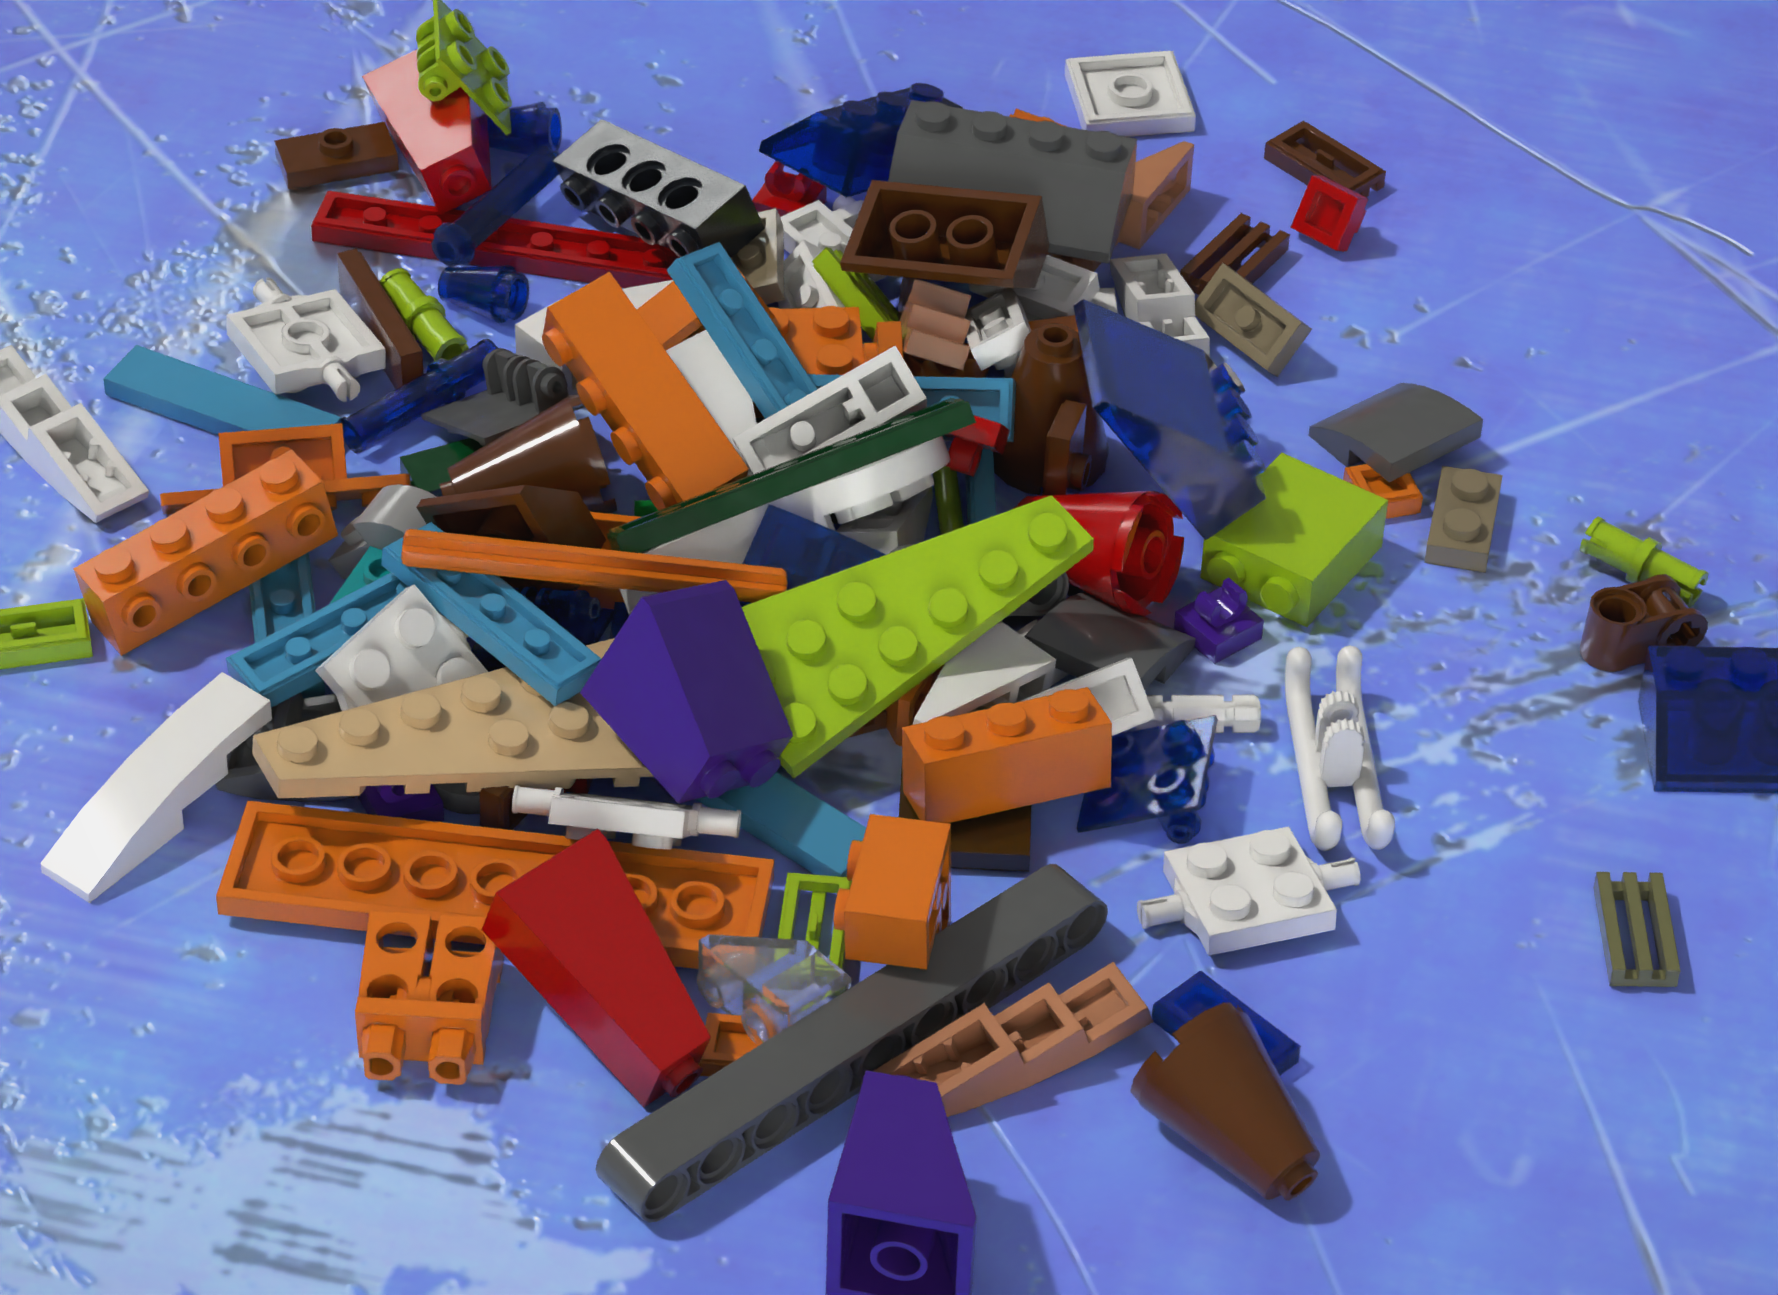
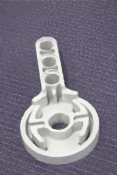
M940 436L641 553L775 567L809 552L806 540L831 534L835 531L830 514L834 513L838 524H843L894 505L893 502L904 501L934 485L931 474L947 465L951 459L944 439ZM620 589L629 615L641 597L658 594L656 592Z

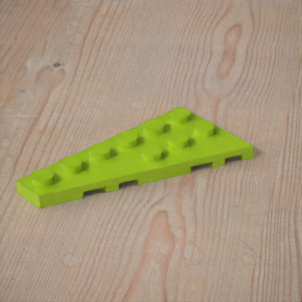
M1051 495L743 606V612L793 734V737L778 757L782 767L793 779L1091 553L1094 550V538Z

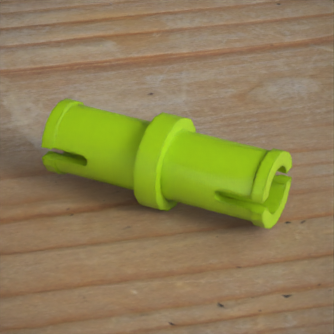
M403 268L393 269L383 275L379 280L380 284L415 340H418L433 357L436 365L441 368H450L461 362L468 352L467 341L445 318V309L437 298L426 296L413 281L409 272Z
M1599 516L1592 521L1585 532L1586 535L1592 537L1590 541L1585 538L1581 541L1580 552L1589 554L1626 573V581L1630 583L1643 581L1662 574L1673 577L1680 587V597L1689 608L1696 603L1703 591L1697 587L1698 584L1706 585L1709 574L1707 571L1699 570L1662 551V543L1650 537L1643 541L1606 522L1605 519Z

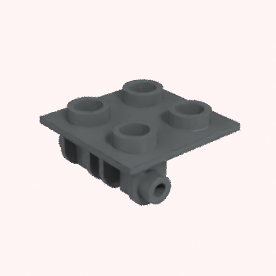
M498 348L487 354L483 360L487 390L424 412L421 416L425 421L446 428L449 433L464 435L479 441L480 445L485 446L572 395L568 394L565 375L559 368L543 364L523 355H517L507 349ZM584 404L582 405V407L573 409V411L584 408Z

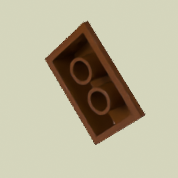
M872 180L840 262L841 269L847 272L1008 288H1035L1050 247L1042 196Z

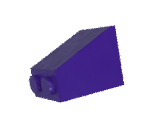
M727 580L641 597L580 692L678 804L706 796L713 799L726 791L745 786L755 788L764 784L779 769L781 761L778 757L793 737L734 588Z
M866 1070L828 1199L826 1295H972L977 1216L936 1082L913 1079L904 1075H891Z

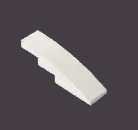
M1164 253L1110 259L1111 275L1134 344L1149 379L1166 410L1225 404V381L1210 361V337L1195 317V294L1168 255Z
M12 345L1 349L0 434L17 453L62 497L95 523L148 498L149 490L83 404L79 403L71 407L48 375L44 374L36 377Z
M224 672L220 673L178 708L121 764L83 807L40 863L42 873L88 903L95 900L184 829L182 810L228 775L226 755L272 720L270 700Z

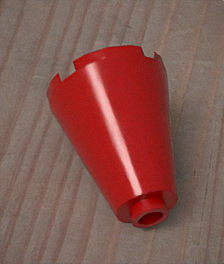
M1157 491L1052 495L1094 538V550L1066 571L1069 584L1121 611L1141 616H1147L1152 613L1146 609L1152 601L1158 603L1165 601L1177 578L1184 551V537L1174 535L1173 517L1183 519L1181 508L1173 496ZM1051 495L1027 496L1012 509Z

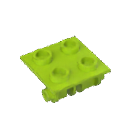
M433 0V17L421 24L416 31L418 47L417 69L419 72L418 89L420 93L431 101H440L461 87L506 135L510 134L509 108L512 106V100L508 93L507 76L510 74V70L506 60L495 47L490 46L486 48L475 36L470 21L460 10L454 9L452 11L442 0Z

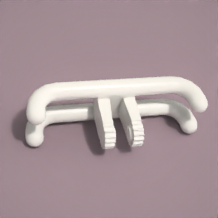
M1351 645L1343 647L1337 655L1336 692L1332 691L1331 694H1325V698H1321L1316 725L1310 689L1311 654L1306 648L1298 646L1292 648L1286 657V706L1307 825L1312 843L1322 851L1333 849L1338 844L1342 832V819L1336 812L1331 811L1327 787L1353 786L1362 836L1367 845L1372 849L1380 850L1385 848L1391 842L1395 829L1393 814L1383 809L1363 708L1361 691L1363 657L1361 651Z

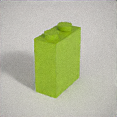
M1281 452L1205 531L1200 578L1219 587H1222L1223 580L1230 578L1246 591L1249 601L1308 627L1382 547L1388 500Z

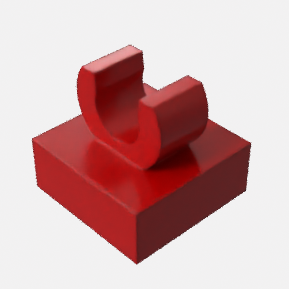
M777 159L766 173L765 183L752 200L757 212L777 208L781 217L818 200L825 204L827 201V183L814 180L813 172L809 167L804 166L798 175L783 171V160Z
M1312 175L1290 228L1336 251H1347L1354 233H1358L1367 212L1364 209L1369 199L1322 175Z
M975 415L976 423L944 435L953 438L948 451L951 460L945 466L950 467L951 470L973 477L981 459L982 449L1003 454L1010 434V430L1001 423Z

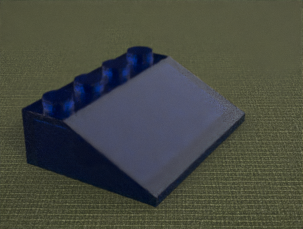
M1085 299L1076 303L1073 306L1094 410L1205 541L1266 499L1260 475L1266 470V467L1253 448L1259 444V441L1247 423V420L1252 418L1251 412L1240 397L1245 392V388L1231 367L1225 362L1217 367L1204 350Z

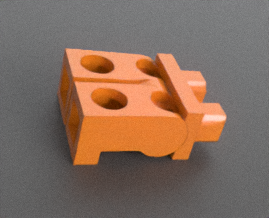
M369 910L359 996L357 997L355 1008L359 1058H363L364 1073L368 1079L393 1081L396 1077L401 1076L404 1060L428 1062L429 1077L437 1083L463 1085L467 1080L472 1064L484 1065L485 1041L490 1028L496 984L500 983L504 964L503 953L481 930L486 917L440 914L435 946H433L432 918L430 913ZM401 931L414 936L417 941L412 948L384 947L383 936L391 932ZM470 935L481 939L485 947L481 952L452 951L451 941L459 936Z

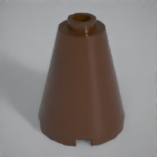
M1058 323L1046 324L1032 330L1026 336L1011 378L1016 380L1014 442L1006 443L1003 454L993 451L994 473L1007 485L1025 493L1036 495L1041 494V487H1043L1047 434L1061 404H1064L1065 400L1087 404L1083 454L1091 455L1092 461L1085 488L1093 485L1105 472L1109 453L1085 340L1077 331L1066 325Z
M578 394L566 397L448 467L450 481L439 484L443 496L520 485L575 491L580 494L590 512L609 514L617 511L615 498L604 502L602 500L600 489L607 487L611 483L589 417L577 420L573 409L583 405Z
M1231 1002L1222 1003L1205 1010L1172 1034L1180 1044L1165 1060L1156 1051L1148 1057L1134 1077L1130 1092L1138 1100L1142 1108L1262 1197L1270 1200L1281 1195L1286 1201L1291 1200L1304 1192L1317 1178L1318 1172L1314 1166L1320 1158V1152L1248 1014L1243 1012L1239 1006L1235 1008Z

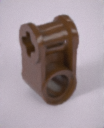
M1666 574L1655 575L1643 581L1619 587L1603 588L1594 593L1590 600L1579 652L1590 666L1599 670L1609 672L1622 671L1630 666L1666 657H1679L1690 652L1703 640L1708 630V622L1699 610L1689 608L1680 597V587L1673 577Z

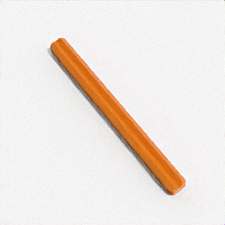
M406 530L403 536L401 552L402 563L409 567L656 593L727 580L734 588L739 601L754 603L787 591V572L783 568L427 530Z

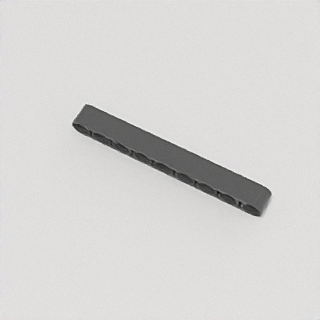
M1049 864L1040 868L937 933L927 970L886 965L618 1134L602 1150L597 1160V1177L643 1220L657 1222L669 1216L858 1094L866 1070L874 1071L985 1003L988 1009L1084 948L1097 936L1106 922L1108 914L1107 905L1059 865Z

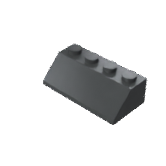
M911 100L897 134L888 181L1042 196L1050 246L1047 253L1109 263L1133 196L1137 139L1118 136L1108 131L1095 132L1060 126L1050 121L1037 122L1008 117L992 111L979 112L950 107L940 102Z

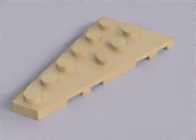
M615 638L586 645V647L602 659ZM507 667L253 735L252 755L277 798L360 796L366 786L403 785L404 794L430 793V784L465 783L466 792H481V788L509 786V788L515 789L516 785L536 789H555L556 787L570 789L576 782V779L612 778L614 787L639 786L640 777H654L581 693L554 706Z

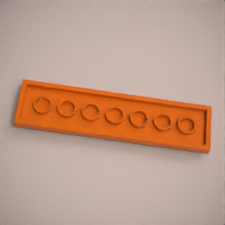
M247 801L216 894L218 915L367 931L369 910L430 913L433 939H436L440 914L486 917L495 893L579 840L565 838V836ZM608 841L673 966L754 975L774 881V859L677 848L655 849L633 846L632 843ZM401 931L388 933L394 935L414 937L409 933ZM470 935L459 936L452 940L455 942L485 945L481 939Z

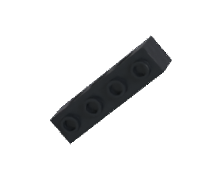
M603 119L553 160L563 181L560 185L561 192L574 208L579 211L584 209L601 216L612 227L618 228L622 226L636 233L649 245L657 243L673 251L679 258L718 242L721 243L729 257L732 258L765 229L746 185Z

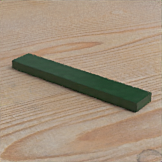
M949 398L610 529L606 535L612 550L641 553L976 423L969 402L962 399Z

